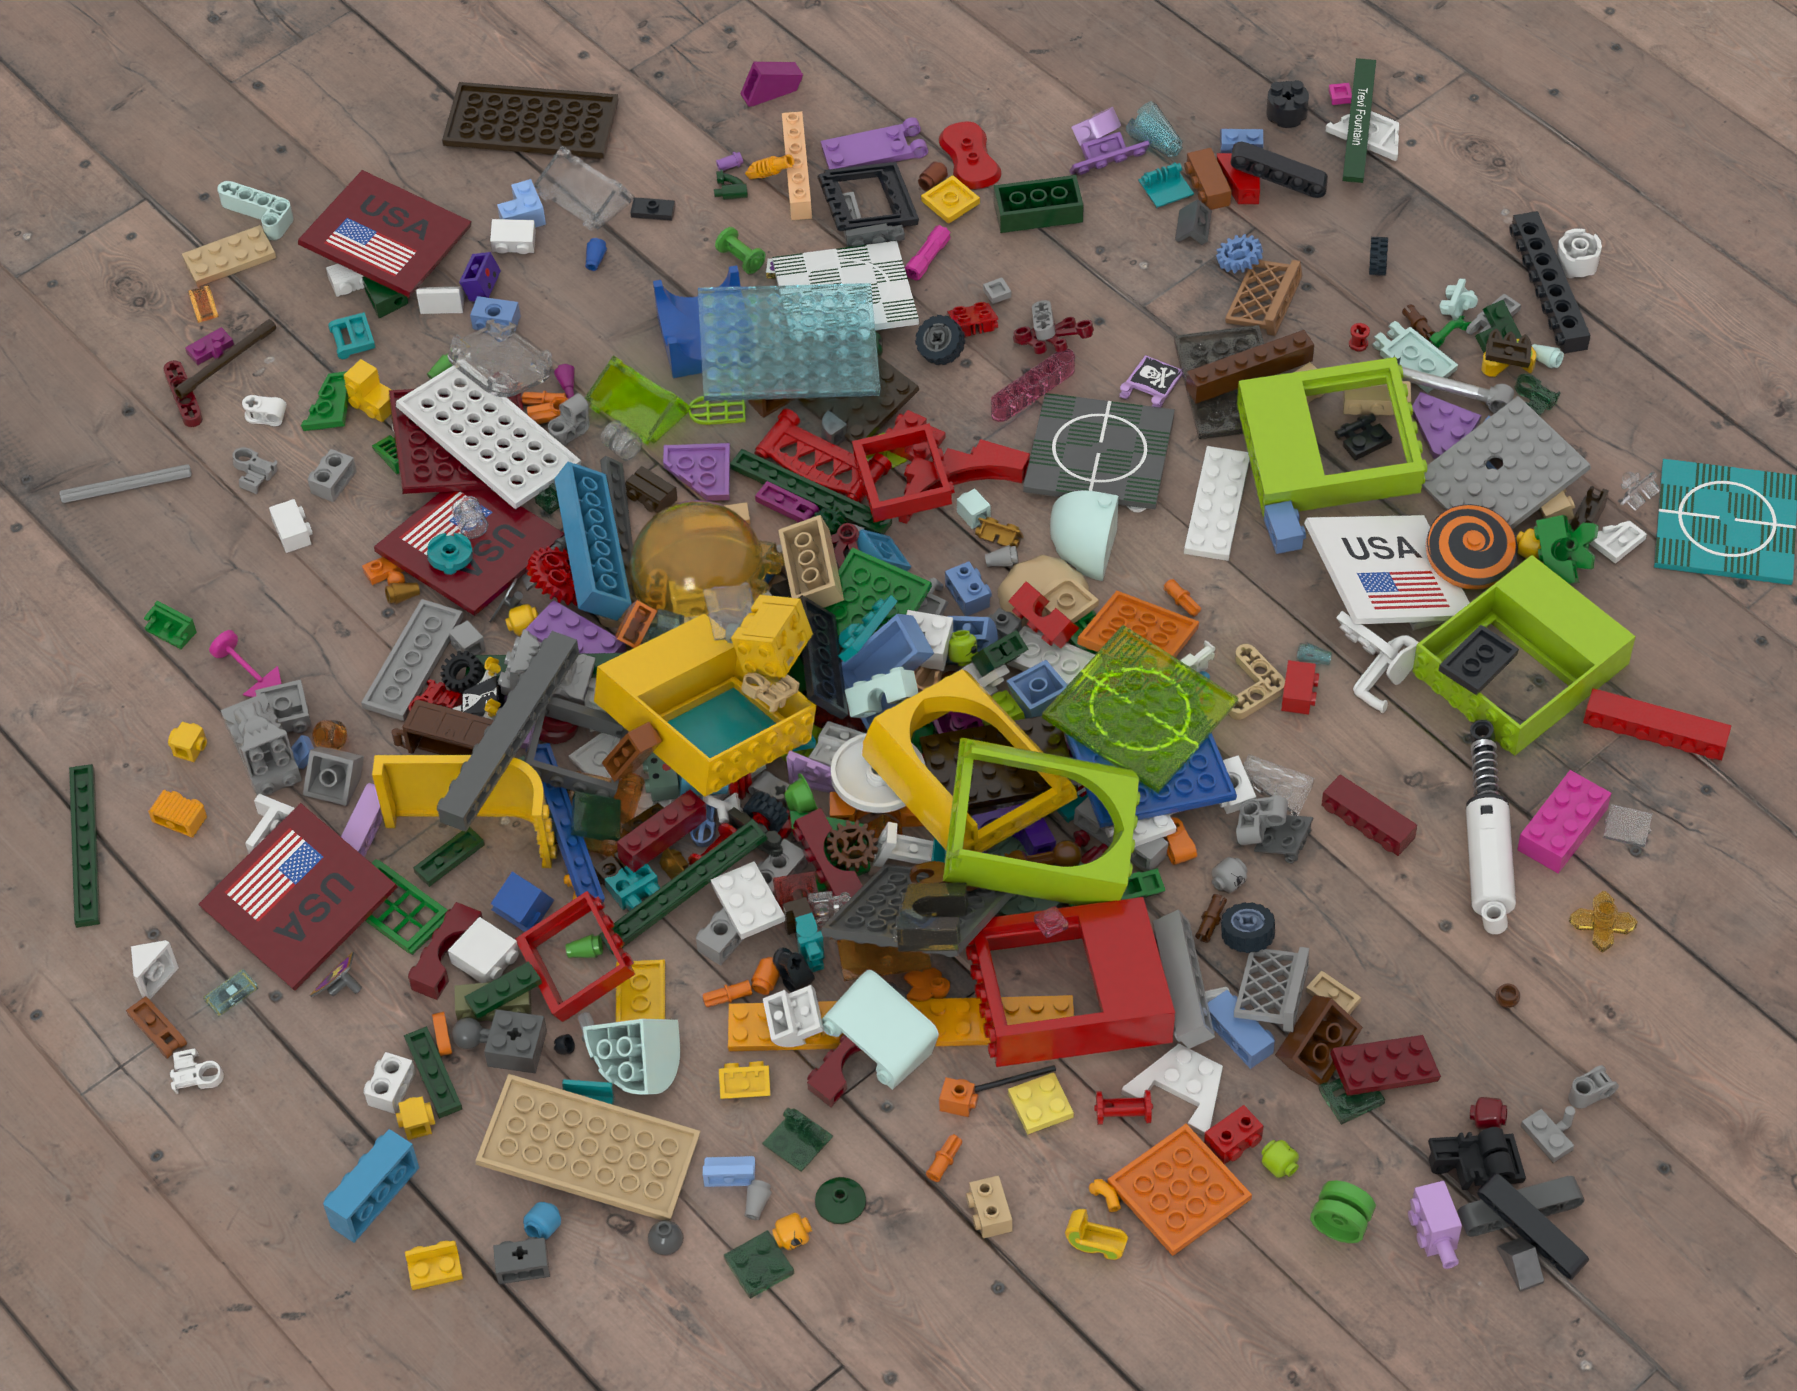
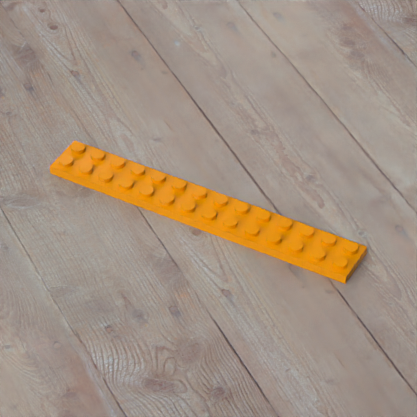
M1073 995L1001 997L1007 1025L1074 1016ZM941 998L928 999L926 1001L906 999L936 1026L939 1036L935 1046L988 1045L990 1043L989 1038H985L983 1023L986 1022L985 1018L981 1019L980 999ZM837 1001L818 1002L821 1018L826 1015ZM764 1003L729 1004V1051L836 1049L840 1045L841 1037L844 1035L842 1033L839 1037L829 1036L823 1031L805 1038L806 1044L781 1047L771 1041Z

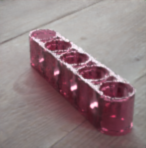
M1070 349L1054 353L991 397L992 419L997 422L1008 420L1072 376L1075 372V353Z

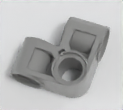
M579 393L560 404L561 415L551 420L548 424L549 434L563 446H566L578 436L583 435L590 426L589 406L585 398Z
M1281 796L1244 801L1240 806L1239 821L1236 828L1238 843L1240 845L1262 843L1266 828L1283 825L1286 822L1288 801Z

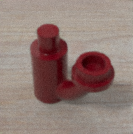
M1083 829L1075 831L1073 834L1075 838L1074 843L1080 849L1082 846H1087L1090 841L1088 833ZM1104 843L1099 847L1093 846L1082 855L1081 862L1083 864L1093 862L1108 849V846Z

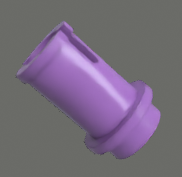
M732 152V155L716 160L719 171L720 169L725 171L736 166L739 168L741 164H744L740 152Z

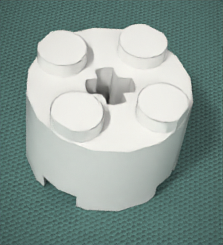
M1571 229L1565 232L1564 236L1559 240L1556 255L1567 278L1594 275L1599 264L1602 249L1601 240L1596 234L1592 236L1589 233H1585V229Z

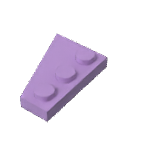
M789 750L787 755L789 784L798 780V774L801 773L810 789L827 793L836 792L831 781V767Z

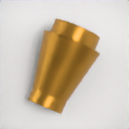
M417 582L390 583L389 586H385V595L389 604L394 603L396 605L414 596H419L420 589Z

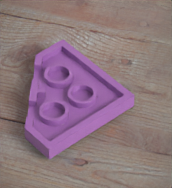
M1420 392L1412 405V416L1414 419L1416 418L1424 441H1427L1430 453L1434 459L1438 458L1473 431L1481 419L1479 414Z
M730 443L664 445L663 464L667 471L707 501L730 500Z

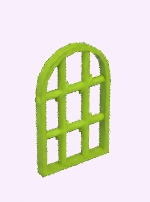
M744 393L697 397L689 405V416L694 422L702 425L746 422ZM728 398H742V401L728 402ZM724 399L722 403L709 404V400ZM706 400L704 404H696L699 401ZM743 405V411H728V407ZM725 406V411L710 413V408ZM706 407V412L691 413L692 408ZM743 414V418L729 419V416ZM725 415V419L710 420L712 416ZM695 417H707V420H699Z

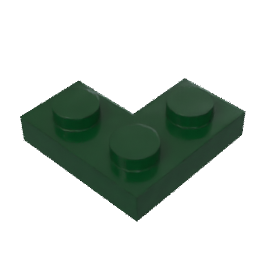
M1500 300L1482 309L1491 326L1490 329L1475 336L1483 353L1486 352L1487 340L1494 329L1499 330L1502 340L1510 331L1513 332L1516 339L1522 337L1504 300Z

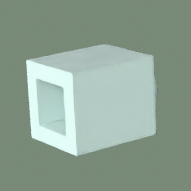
M974 488L957 498V513L974 529L981 525L978 520L979 517L983 519L991 517V505Z

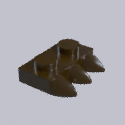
M1494 329L1487 340L1485 360L1528 368L1531 360V340L1524 334L1517 343V339L1511 331L1502 340L1499 330Z

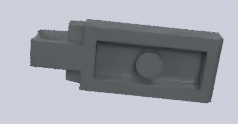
M885 223L845 231L846 247L905 240L902 225L892 227L887 226Z

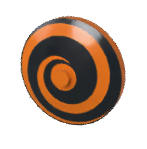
M1473 504L1454 506L1437 516L1430 526L1425 545L1428 560L1435 572L1447 582L1465 589H1484L1494 585L1511 571L1518 552L1517 539L1510 524L1495 511Z

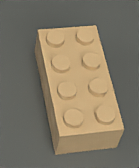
M818 515L779 529L791 597L799 598L803 595L823 608L844 601L830 530L822 516Z

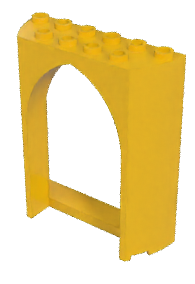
M963 669L943 678L930 687H926L920 693L906 698L900 704L886 709L883 713L874 717L863 740L862 749L863 758L945 850H947L953 796L916 755L911 744L914 731L950 711L961 712L976 716L990 723L1015 748L1044 753L975 678ZM1038 772L1052 787L1051 789L979 830L978 824L967 813L963 849L982 853L1078 798L1074 785L1066 777Z

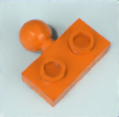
M384 557L362 565L363 571L372 585L386 579L388 585L390 583H405V576L402 574L404 570Z

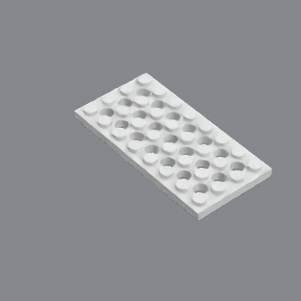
M463 360L396 401V407L514 509H517L555 483L554 478L568 461L581 466V460ZM456 384H459V385H463V384H464L465 386H464V387H457V386H455V385H456ZM439 395H449V397L443 398ZM470 397H479L480 399L473 400ZM423 405H432L433 407L425 408ZM454 407H463L464 409L456 410ZM485 409L495 410V411H494V412H486ZM437 418H447V420L441 421ZM468 420H478V422L471 423ZM500 422H509L510 424L502 425ZM452 430H461L462 432L454 433ZM484 432H487V433H491V432H492L493 435L488 436V435H485V434H483V433H484ZM514 435H524V437L518 438ZM467 443H476L477 445L469 446ZM498 445H507L508 447L500 448ZM530 447H538L539 450H531ZM483 455H485V456H491L492 458H490V459H485V458H483V457H481V456H483ZM513 458H523L524 460L516 461ZM545 460H554L555 462L547 463ZM498 468H500V469H504V468H505V469H507V471H505V472H500V471H498L497 469H498ZM529 470H531V471H538V473H537V474H531V473H529L528 471H529ZM512 481H520L522 482V484L516 485L513 484Z

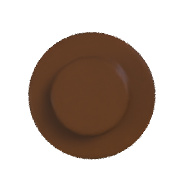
M1506 983L1498 987L1495 999L1503 1007H1514L1520 1001V992L1515 985Z

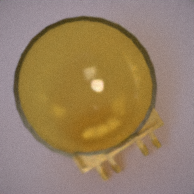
M691 500L664 508L644 525L631 551L629 573L635 596L640 602L657 610L658 613L669 616L692 617L722 610L742 612L748 601L755 602L759 595L767 593L769 586L767 582L763 581L766 574H779L781 566L785 565L783 553L777 552L776 543L760 541L753 528L735 511L718 503Z

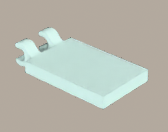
M1394 321L1388 326L1391 330L1387 332V335L1393 339L1392 341L1387 339L1381 332L1374 336L1376 341L1372 346L1376 350H1381L1380 355L1384 359L1392 358L1394 355L1397 359L1401 357L1399 365H1402V367L1448 378L1457 370L1458 364L1411 327L1405 330L1398 322ZM1418 385V386H1419L1420 388H1422L1426 393H1429L1431 390L1434 389V388H1430V387Z

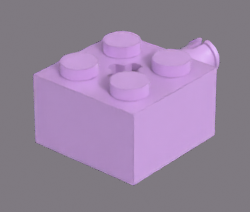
M1445 1181L1416 1187L1413 1198L1410 1199L1411 1210L1408 1211V1217L1411 1225L1416 1226L1418 1231V1244L1420 1248L1425 1249L1427 1257L1439 1254L1443 1268L1455 1267L1458 1265L1459 1260L1454 1250L1458 1246L1462 1224Z

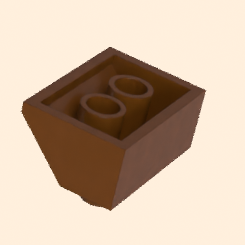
M1314 995L1295 1023L1293 1032L1288 1034L1275 1056L1290 1070L1324 1088L1336 1070L1330 1055L1332 1049L1351 1046L1363 1027L1332 998Z

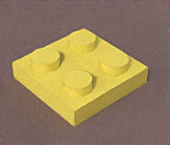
M1054 1072L1008 1089V1095L1027 1135L1074 1118V1112Z

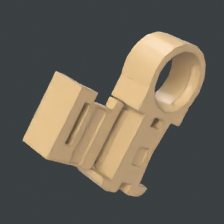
M749 673L743 678L742 691L753 699L758 698L770 706L769 711L774 712L778 706L780 708L785 706L786 698L798 693L800 683L787 674L785 678L781 677V680L776 685L772 684L770 687L771 683L764 676L757 673ZM753 683L759 686H751L749 684Z

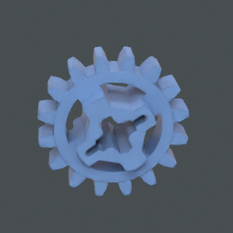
M1243 234L1241 238L1235 235V239L1231 240L1228 238V243L1220 244L1221 248L1217 249L1218 254L1216 257L1220 268H1225L1226 272L1232 269L1233 273H1236L1238 270H1241L1243 273L1245 268L1253 269L1252 265H1258V259L1263 258V249L1259 239H1254L1253 235L1247 238L1246 234Z

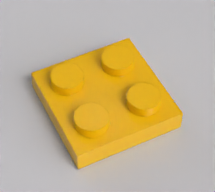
M952 175L922 194L921 201L949 224L979 205L980 197Z

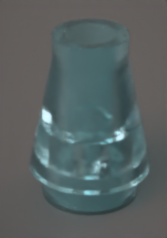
M1308 642L1305 644L1300 643L1296 661L1329 665L1332 652Z

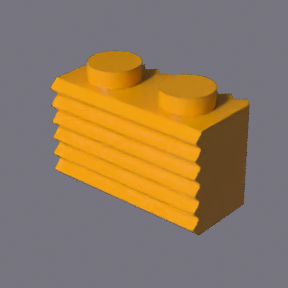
M165 789L148 811L152 822L192 838L207 818L204 805L199 800L186 799L176 791L169 792Z

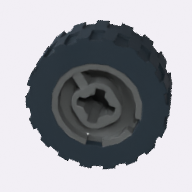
M932 316L930 319L925 320L919 326L918 332H916L915 344L917 345V350L928 362L935 365H947V363L954 362L964 350L965 334L962 328L949 316Z

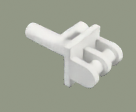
M737 793L732 794L724 801L710 795L703 797V801L707 805L717 808L720 823L729 822L728 811L733 807L743 812V809L740 807L741 800L738 798Z

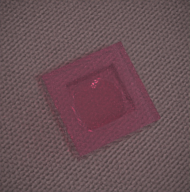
M1056 906L1034 915L1035 924L1046 938L1068 929L1067 920Z

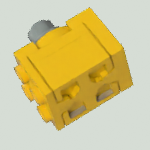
M759 595L751 607V613H748L738 624L729 623L726 628V641L733 643L744 673H757L765 676L785 678L813 633L801 599Z

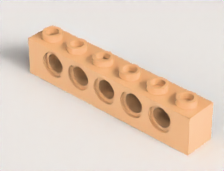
M802 111L782 113L785 155L790 154L794 158L793 167L787 168L791 220L812 219Z

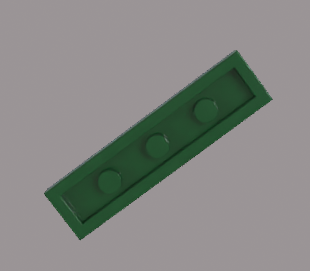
M427 1026L404 1035L406 1044L439 1119L462 1110L461 1102Z

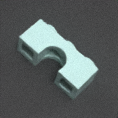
M904 667L893 668L886 675H874L870 681L855 682L853 687L845 690L850 717L866 718L882 712L881 698L884 693L888 704H900L906 698L919 693L914 671L904 670Z

